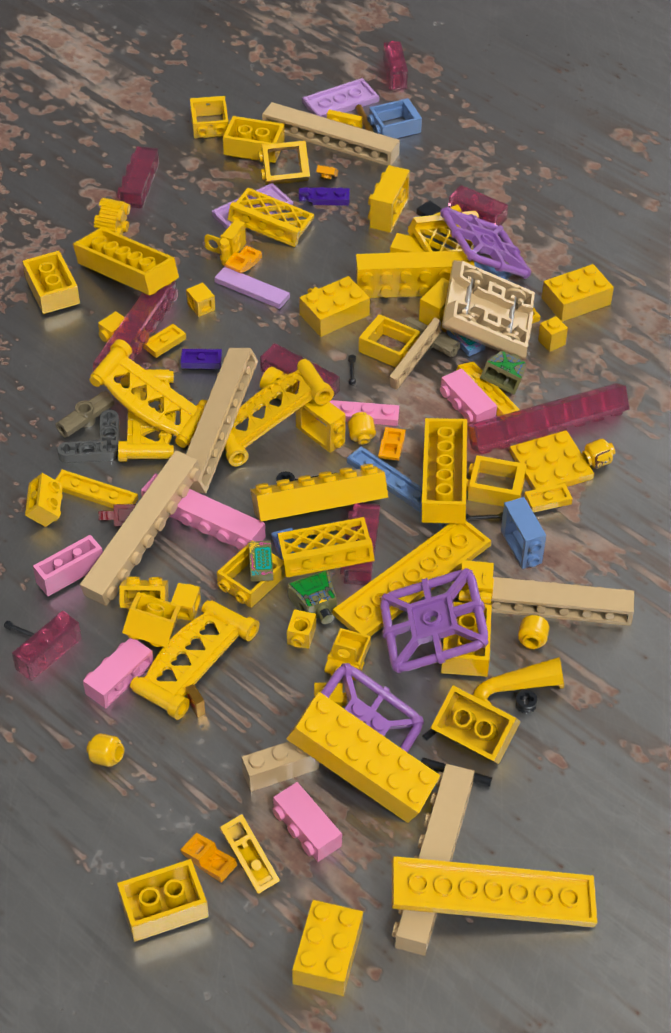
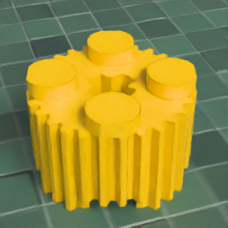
M101 198L99 206L102 207L98 215H95L94 228L104 227L123 235V232H127L129 228V221L126 220L127 215L130 213V204Z

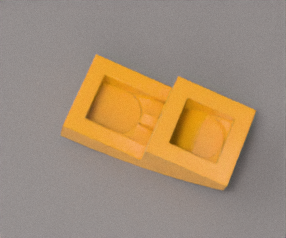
M245 246L240 253L234 252L225 263V267L243 273L260 261L262 252Z
M385 427L378 458L399 461L406 430Z
M197 832L180 849L181 853L187 859H191L193 864L221 883L238 865L235 858L217 849L215 842Z

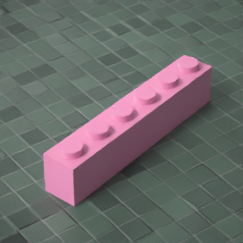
M155 473L154 476L141 489L142 497L148 490L150 485L153 483L155 478L158 476V474ZM189 489L187 496L178 503L175 513L169 516L184 525H189L204 534L211 535L221 542L235 546L240 551L252 540L263 541L266 537L264 522Z

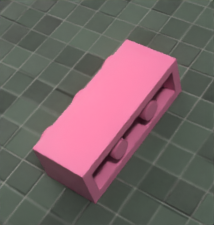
M462 368L442 377L440 387L442 396L451 402L454 409L458 410L464 416V419H467V423H470L477 429L496 420L497 405Z
M88 535L33 565L36 583L47 596L54 594L86 576L103 553L102 547L91 535Z
M131 638L121 643L112 655L102 661L100 666L86 675L83 680L85 694L106 709L130 687L134 677L142 676L150 668L153 662L152 650L138 640Z
M298 782L273 797L274 808L272 811L279 821L283 820L287 825L290 835L294 839H299L308 856H313L319 862L342 847V833Z

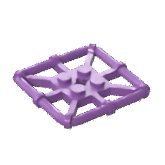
M444 207L440 211L441 217L451 230V236L457 240L469 261L473 260L495 268L498 272L505 271L520 276L523 279L531 275V269L521 257L519 248L514 246L507 233L503 230V226H498L479 219L476 215H467L449 207ZM465 239L472 241L475 246L473 250H471ZM478 253L488 254L492 259L478 255Z
M468 568L429 580L424 578L422 582L393 590L387 594L384 593L380 598L384 630L382 631L383 638L387 642L392 669L397 673L411 671L437 662L442 664L447 659L485 648L489 643L488 629L483 612L485 609L484 602L481 601L473 571ZM454 581L446 593L432 597L431 588ZM465 583H468L472 602L454 607L453 599ZM424 591L425 599L409 604L398 599ZM393 606L407 612L409 621L393 625L389 607ZM473 612L479 634L458 625L457 617ZM432 616H435L437 618L433 622H428L431 620ZM411 631L412 639L398 656L396 636ZM457 634L473 642L443 651L441 638ZM434 641L436 653L408 661L419 645Z
M343 663L333 673L321 693L329 698L340 680L343 679L348 699L344 709L383 736H385L388 730L411 728L400 746L401 749L408 753L421 732L422 725L424 724L423 717L419 716L414 709L390 693L389 688L386 686L382 687L359 669L351 666L350 663ZM352 677L377 694L370 707L357 698ZM384 699L410 719L388 721L376 712V709Z

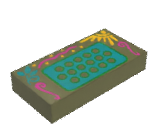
M271 541L249 542L251 582L273 580Z

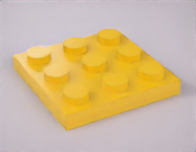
M567 430L510 446L509 452L514 461L527 464L525 479L532 490L563 483L568 487L594 479V472Z

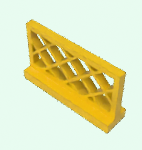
M247 188L236 202L233 201L230 204L228 220L231 222L234 220L245 222L246 228L296 247L300 236L312 222L315 214ZM248 196H253L256 199H249ZM264 203H270L273 206H265ZM260 204L261 207L253 208L252 205ZM281 210H287V211H289V212H288V213H282ZM270 211H276L278 214H271V215H270L269 212H270ZM302 216L307 219L299 220L298 217ZM286 218H293L294 221H287Z
M476 211L462 212L467 215H476L477 218L479 217ZM441 215L413 218L407 231L410 236H416L425 252H432L430 246L440 251H463L458 243L448 239L449 236L452 237L450 234L451 230ZM438 233H444V234H446L447 236L444 237V236H442V235H440V234H438ZM426 234H427V235L431 236V239H429V238H427V237H425V236H423V235H426ZM435 238L443 242V245L433 241L432 239ZM465 239L471 250H473L475 246L472 241ZM445 244H447V245H449V246H451V247H453V248H455V249L451 250V249L445 247Z
M364 517L278 533L287 578L375 561L373 544ZM362 526L358 531L351 529L352 527ZM330 531H339L336 535L329 533ZM345 534L352 536L348 540L342 538ZM309 535H317L314 539L307 538ZM323 538L330 540L327 544L320 543ZM295 539V541L292 544L285 542L284 540ZM301 542L308 544L304 549L298 547Z

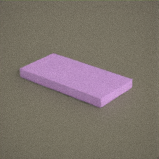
M363 78L302 98V103L311 114L327 118L329 109L346 113L355 110L358 104L364 107L379 102L378 94Z
M273 183L256 190L293 205V201ZM248 196L249 199H256L253 196ZM232 202L212 210V216L226 229L232 224L228 220L229 207ZM264 203L265 206H273L270 203ZM260 204L252 205L253 208L261 207ZM270 211V212H269L270 215H271V214H278L276 211Z

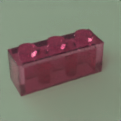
M384 42L383 61L390 90L407 89L408 70L401 42Z
M460 185L449 196V208L458 204L461 212L476 211L479 219L498 226L507 220V204Z
M61 611L12 652L15 669L32 682L82 639L79 622L64 611Z

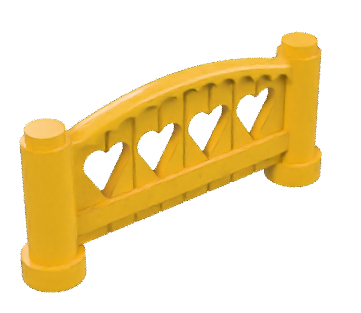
M121 339L115 340L110 347L111 351L90 375V383L95 387L100 385L106 386L111 394L137 417L160 430L175 435V442L179 447L185 448L189 446L207 400H200L195 406L128 357L132 354V348L127 342ZM129 375V388H123L120 383L114 381V378ZM146 387V400H140L138 396L131 393V390ZM163 399V412L158 413L155 408L148 405V402ZM179 411L180 424L175 425L172 420H168L165 417V414Z
M300 360L295 372L269 384L240 407L224 447L226 458L230 465L234 467L243 465L249 457L245 448L296 412L304 404H307L312 399L319 405L327 404L332 400L334 396L333 389L328 383L323 381L309 360ZM298 381L300 382L297 394L286 392L287 388L292 387ZM279 394H283L280 406L269 404L272 399H276ZM266 406L264 418L252 417L254 412ZM246 418H249L246 431L236 429L238 424L243 423Z
M145 369L169 387L170 383H174V371H169V369ZM129 375L120 376L122 387L129 388ZM146 387L131 390V393L138 396L140 400H146ZM163 399L154 400L160 402L158 405L160 410L157 412L162 413ZM128 410L127 441H118V461L127 462V459H169L174 453V445H169L173 434L150 425ZM176 411L165 414L168 420H172L174 424L176 423ZM153 431L160 432L158 435L159 441H153L144 436Z
M213 600L205 601L201 609L203 614L184 626L169 640L167 647H163L155 657L146 676L134 677L130 683V688L134 693L166 710L169 716L176 720L181 719L186 714L190 704L189 699L184 697L186 695V687L192 684L195 685L238 636L246 641H251L259 630L260 623L258 620L252 617L246 618ZM211 623L215 625L219 635H201L200 631L205 630V626ZM193 639H200L205 650H187L185 648L191 645ZM185 654L191 665L174 666L171 663L177 660L178 655ZM170 669L173 671L176 681H158L157 678L163 675L164 670Z

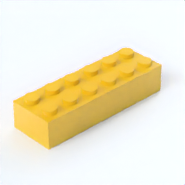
M104 227L73 243L78 264L149 296L179 278L174 257Z
M463 251L356 254V284L370 298L422 297L441 278L450 280L454 260L475 265L473 260L469 261Z
M425 418L422 523L466 524L467 419Z
M364 464L360 466L361 469L342 468L339 470V473L334 474L331 471L319 473L318 477L311 478L310 475L298 477V480L291 482L289 479L276 481L277 484L268 486V483L255 485L256 488L250 489L254 514L262 522L388 498L385 472L373 466V464Z
M318 692L309 702L286 738L407 823L420 813L440 777L438 773L321 692Z

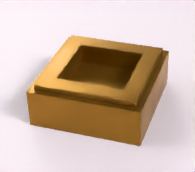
M195 685L187 686L186 695L197 718L205 715L203 697Z

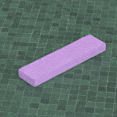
M224 267L214 277L215 283L278 309L290 298V293L227 267Z

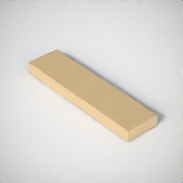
M434 317L389 376L392 388L397 390L439 336L441 333V320Z

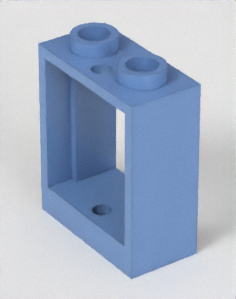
M409 98L369 107L367 120L374 128L375 133L395 139L421 133L422 118ZM404 117L405 121L388 125L382 123V121Z
M525 497L505 502L501 532L519 565L524 569L542 564L546 534Z

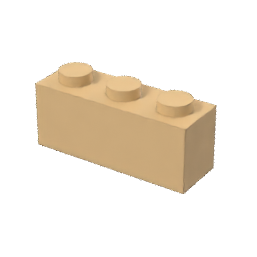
M290 741L242 756V772L250 792L319 769V761Z

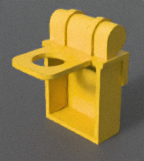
M234 220L221 235V238L209 234L204 236L205 248L219 253L222 265L225 266V263L234 252L239 253L246 244L245 222ZM209 240H214L218 244V248H213L209 244Z
M462 560V570L468 568L473 571L481 601L484 604H491L494 585V563ZM465 583L458 593L459 601L463 603L472 602L468 583Z
M340 628L330 654L327 655L324 672L332 676L343 663H350L351 666L362 671L365 657L371 645V636Z

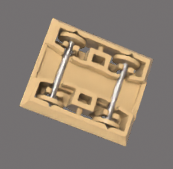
M454 260L451 268L442 328L499 352L504 351L510 355L516 354L520 359L525 360L530 340L535 292L464 261Z

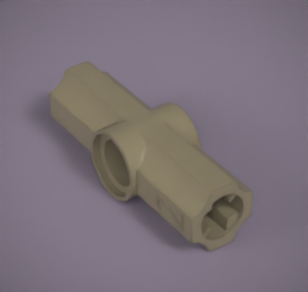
M410 316L404 322V325L420 331V336L428 327V325ZM441 329V333L428 350L434 348L453 358L460 348V342L445 335Z
M105 390L89 401L83 400L78 402L73 412L55 423L56 429L60 435L66 438L82 427L88 428L93 426L96 417L115 405L114 399Z

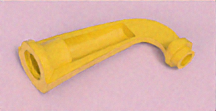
M560 657L492 677L479 684L475 688L473 696L492 705L488 701V697L495 692L555 685L559 686L560 689H564Z

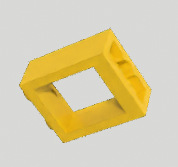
M225 96L190 98L194 139L224 136L229 125ZM222 115V120L197 122L196 118L199 116Z
M306 141L262 145L261 151H258L259 162H263L261 178L265 180V185L309 181L310 171ZM297 149L300 173L271 176L268 152Z
M379 314L360 335L358 352L396 368L420 337V331ZM384 334L406 345L398 352L376 342Z
M312 399L295 412L296 428L329 453L342 447L345 443L346 414L332 403L328 402L327 404L319 405Z
M476 455L475 463H471L469 468L471 479H466L467 500L504 507L505 502L521 498L527 464ZM479 473H485L515 480L513 488L510 490L477 484Z
M248 543L217 571V583L223 592H228L239 603L252 608L286 577L283 560L272 553L273 580L260 581L251 591L233 580L237 574L250 564Z

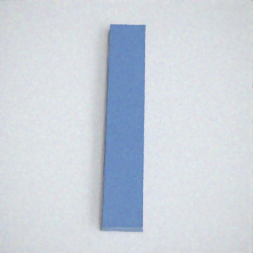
M362 446L347 457V463L356 469H361L360 466L364 464H373V466L384 471L387 490L422 513L421 486ZM436 523V524H438L439 526H441V527L443 528V527H444L445 525H447L448 523Z

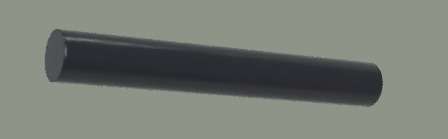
M424 757L421 760L430 769L441 773L444 772L446 764ZM474 772L473 782L488 787L491 786L492 777Z

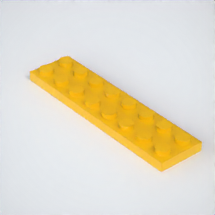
M467 521L466 524L450 523L333 609V616L349 630L372 636L384 627L380 608V598L384 593L387 594L393 590L422 582L424 578L429 580L458 571L462 568V560L472 561L491 546V540ZM424 591L398 599L409 604L415 603L424 597ZM389 607L392 620L404 612L396 607Z
M393 856L392 909L595 927L597 924L593 875Z

